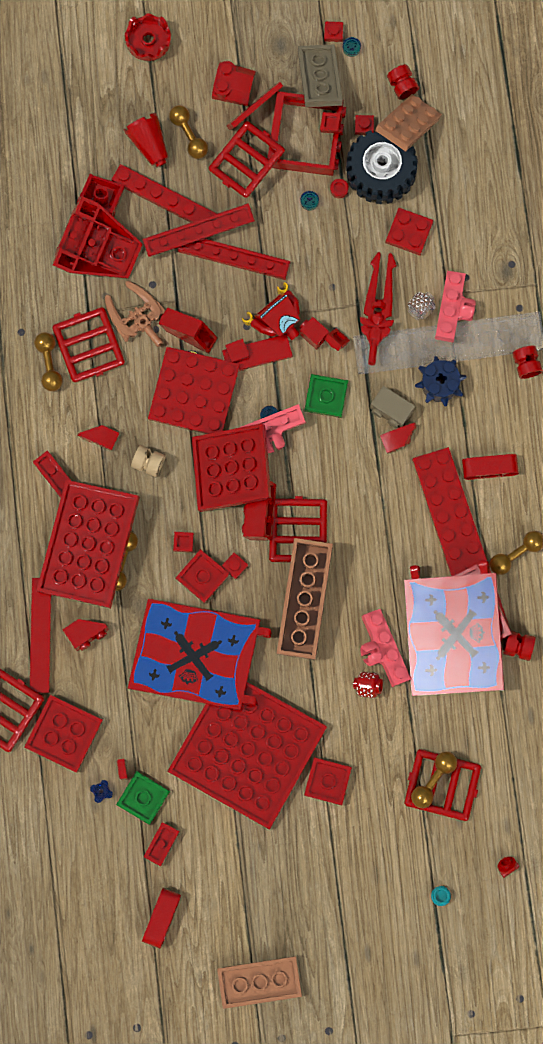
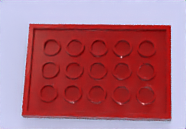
M66 480L36 591L111 609L140 497L134 494Z

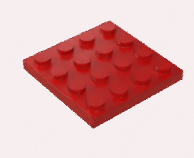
M166 347L148 420L204 434L223 431L240 364Z
M263 423L192 437L198 511L203 512L272 499L266 430Z

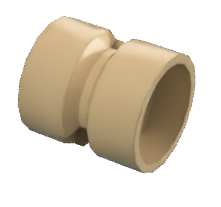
M140 445L134 455L131 468L138 471L146 470V474L156 478L162 469L166 455L157 451L152 453L150 448Z

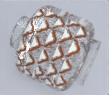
M417 292L408 302V313L416 320L427 319L436 307L434 297L428 292L425 294Z

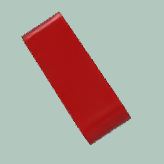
M517 454L471 457L462 460L465 480L508 477L519 474Z
M162 888L142 942L161 949L179 904L181 894Z

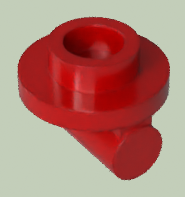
M504 857L497 865L499 873L503 878L520 867L513 857Z

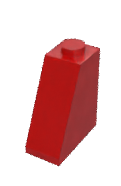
M168 307L158 323L166 332L208 354L218 338L203 321Z

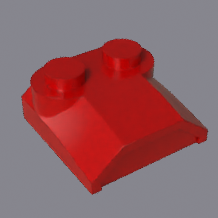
M230 61L220 62L213 85L212 99L248 106L256 71L235 66Z
M89 174L79 199L83 196L99 203L114 217L125 185Z

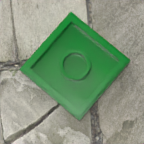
M311 374L304 412L342 418L348 380Z
M136 771L116 805L150 825L170 791Z

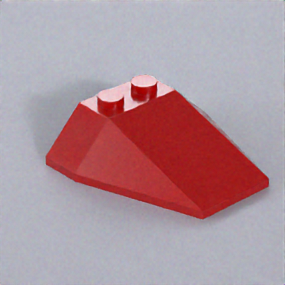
M81 196L58 244L52 266L68 273L129 278L143 244L99 203Z

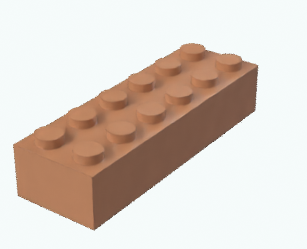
M294 538L277 655L316 660L333 544Z

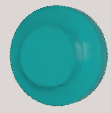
M438 886L433 889L431 899L437 906H445L451 899V893L446 887Z

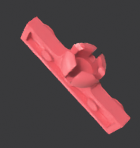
M447 270L435 335L436 340L453 343L457 322L459 320L471 321L473 319L476 301L465 298L462 294L465 273Z
M298 404L242 427L263 423L266 430L267 452L272 453L275 452L272 441H274L278 450L282 449L285 446L282 436L283 432L305 424L306 421Z
M381 609L361 616L371 638L370 642L365 643L360 648L361 656L371 654L368 658L363 659L365 664L368 666L381 664L392 687L410 681L411 677Z

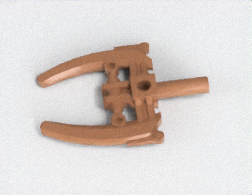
M126 281V287L136 293L145 303L143 307H135L134 312L129 311L130 315L122 319L117 313L109 295L105 296L108 314L125 342H128L129 337H135L137 335L136 332L142 331L143 333L145 331L157 347L163 344L151 328V323L154 320L158 321L166 310L146 290L130 281ZM144 310H151L147 315L142 314ZM134 320V324L128 327V322Z

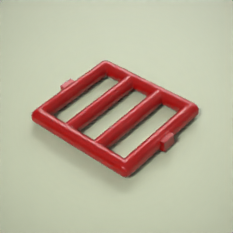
M246 121L208 169L222 180L226 187H231L244 198H248L283 155L285 148L270 138L271 135L265 130L262 132L249 121ZM247 130L275 150L270 159H267L241 139ZM235 145L264 165L258 174L229 154ZM224 159L252 180L246 189L218 169Z
M100 307L84 314L79 312L74 314L73 318L52 326L73 382L76 383L95 375L99 377L104 375L103 372L124 365L125 360L105 308ZM100 316L103 326L64 340L61 332L62 329ZM104 333L107 334L110 343L72 357L70 356L68 346ZM113 350L116 360L77 374L74 366L75 363Z
M303 496L275 498L272 540H269V560L271 562H291L292 555H277V543L293 544L294 538L327 543L326 499H303ZM278 506H320V518L278 517ZM277 525H319V536H277Z
M0 669L1 679L34 699L33 704L27 710L0 692V701L24 716L20 724L16 726L0 715V725L13 732L8 743L0 739V748L6 752H11L41 706L44 697L26 686V682L20 678L17 680Z
M422 749L417 750L412 772H409L408 776L409 785L404 804L419 810L468 821L474 798L477 797L478 793L476 788L481 765L457 759V767L451 774L444 807L431 804L427 808H418L413 804L411 795L417 785L423 758L434 761L432 777L437 770L435 759L438 753ZM461 768L472 770L463 812L451 810L460 771ZM437 784L432 789L433 796L435 794Z

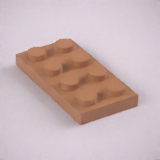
M411 94L377 125L375 131L404 151H407L439 121L442 114L423 102L419 97Z
M296 956L217 969L223 1009L302 997Z

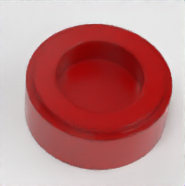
M335 179L332 181L330 193L333 197L344 198L348 194L349 186L345 180Z

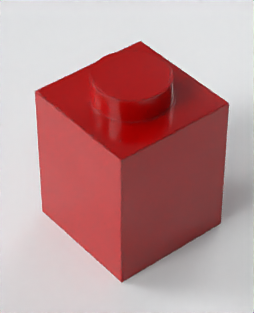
M314 317L310 320L306 319L300 325V336L317 350L325 341L324 338L329 331Z

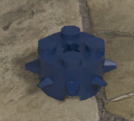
M435 356L434 362L430 363L427 367L419 366L418 369L423 376L422 381L415 384V387L422 388L424 394L427 395L426 403L434 400L435 402H442L444 407H446L448 400L452 399L453 396H463L459 385L467 377L466 375H461L457 367H455L456 360L451 362L439 360ZM438 379L444 380V383L441 384Z

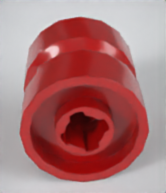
M407 64L400 65L387 74L391 86H395L394 92L399 100L406 99L411 94L414 95L420 88L415 78H411L412 72Z
M526 346L512 352L515 364L519 365L517 372L520 379L531 378L543 372L541 362L537 360L539 355L536 346Z
M512 631L513 634L506 638L503 655L511 657L518 655L519 659L530 661L536 637L527 634L521 636L519 632Z

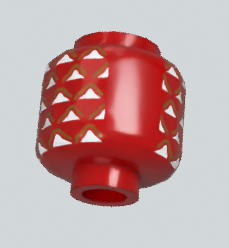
M361 672L358 678L354 679L353 688L356 689L360 697L376 698L378 694L382 693L383 679H380L377 673Z

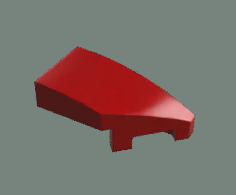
M411 423L380 435L386 453L394 452L410 444L412 433L417 427L416 423Z
M103 425L77 434L78 437L90 443L93 442L109 451L112 450L119 435L118 432Z

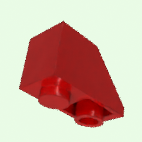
M77 619L62 630L76 651H83L91 646L90 642L93 640H100L105 637L109 629L103 623Z

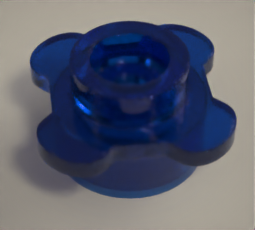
M102 780L101 783L90 787V791L93 792L94 800L97 803H101L103 799L111 798L113 792L108 788L106 780Z

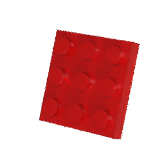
M50 695L24 748L78 773L103 720Z

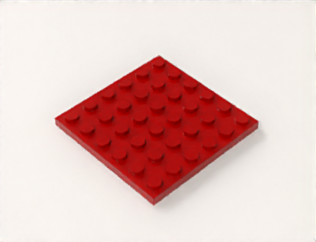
M247 682L245 695L255 696L257 699L256 706L243 703L242 709L239 711L205 704L167 772L270 830L327 726Z

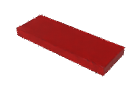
M278 82L233 119L226 125L228 129L235 128L283 87L282 83Z
M287 334L245 344L249 358L235 363L240 364L239 371L292 358L293 355ZM222 350L224 360L231 362L227 350Z

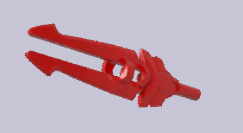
M378 252L370 263L374 269L363 314L368 316V319L360 317V323L363 325L361 326V332L366 336L370 345L369 365L376 364L377 347L385 337L389 336L391 331L389 327L394 323V320H386L392 316V269L397 266L391 253L388 255L384 297L382 300L376 299L381 253ZM381 308L382 311L376 312L374 309Z

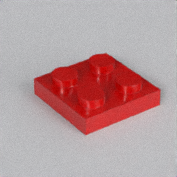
M398 208L385 243L421 255L434 220Z
M200 549L175 579L205 604L230 574Z
M314 757L304 796L342 806L352 767Z

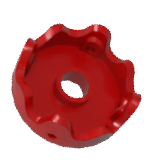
M150 13L140 18L132 17L125 32L126 46L129 52L137 59L154 61L166 54L171 45V32L166 20L162 16L157 17ZM147 35H151L154 38L153 41L149 43L145 42L143 39Z

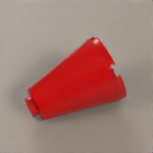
M156 113L149 114L151 118L142 117L126 126L127 129L123 130L152 166L160 167L167 163L168 154L159 118Z

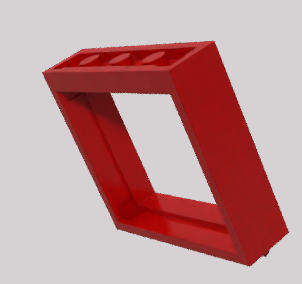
M277 91L270 137L277 143L279 142L284 104L305 107L303 94ZM343 102L341 106L309 107L337 111L336 113H341L342 118L346 116V107H343ZM341 124L339 134L333 133L329 165L279 159L272 168L333 176L334 170H338L339 159H336V154L341 151L342 142L338 140L339 135H343L344 124ZM270 146L267 159H270L275 153V150Z

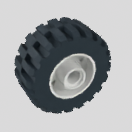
M371 130L367 131L365 137L360 135L357 138V142L352 143L347 154V180L350 181L352 190H357V195L360 198L365 196L368 202L376 200V204H382V201H386L388 204L392 203L394 198L396 200L401 199L403 193L407 194L410 191V187L413 186L417 174L418 159L415 156L414 146L404 151L377 131L374 133Z

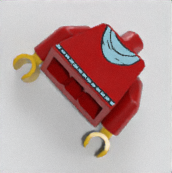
M284 282L283 286L285 289L281 290L277 286L279 295L255 315V319L250 312H247L246 314L250 319L244 320L242 318V321L245 325H251V327L262 334L273 337L282 336L286 333L293 340L300 334L294 327L300 320L299 300L288 290V284Z

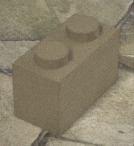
M383 386L372 401L370 409L375 416L387 419L392 427L400 428L406 424L414 412L415 406Z

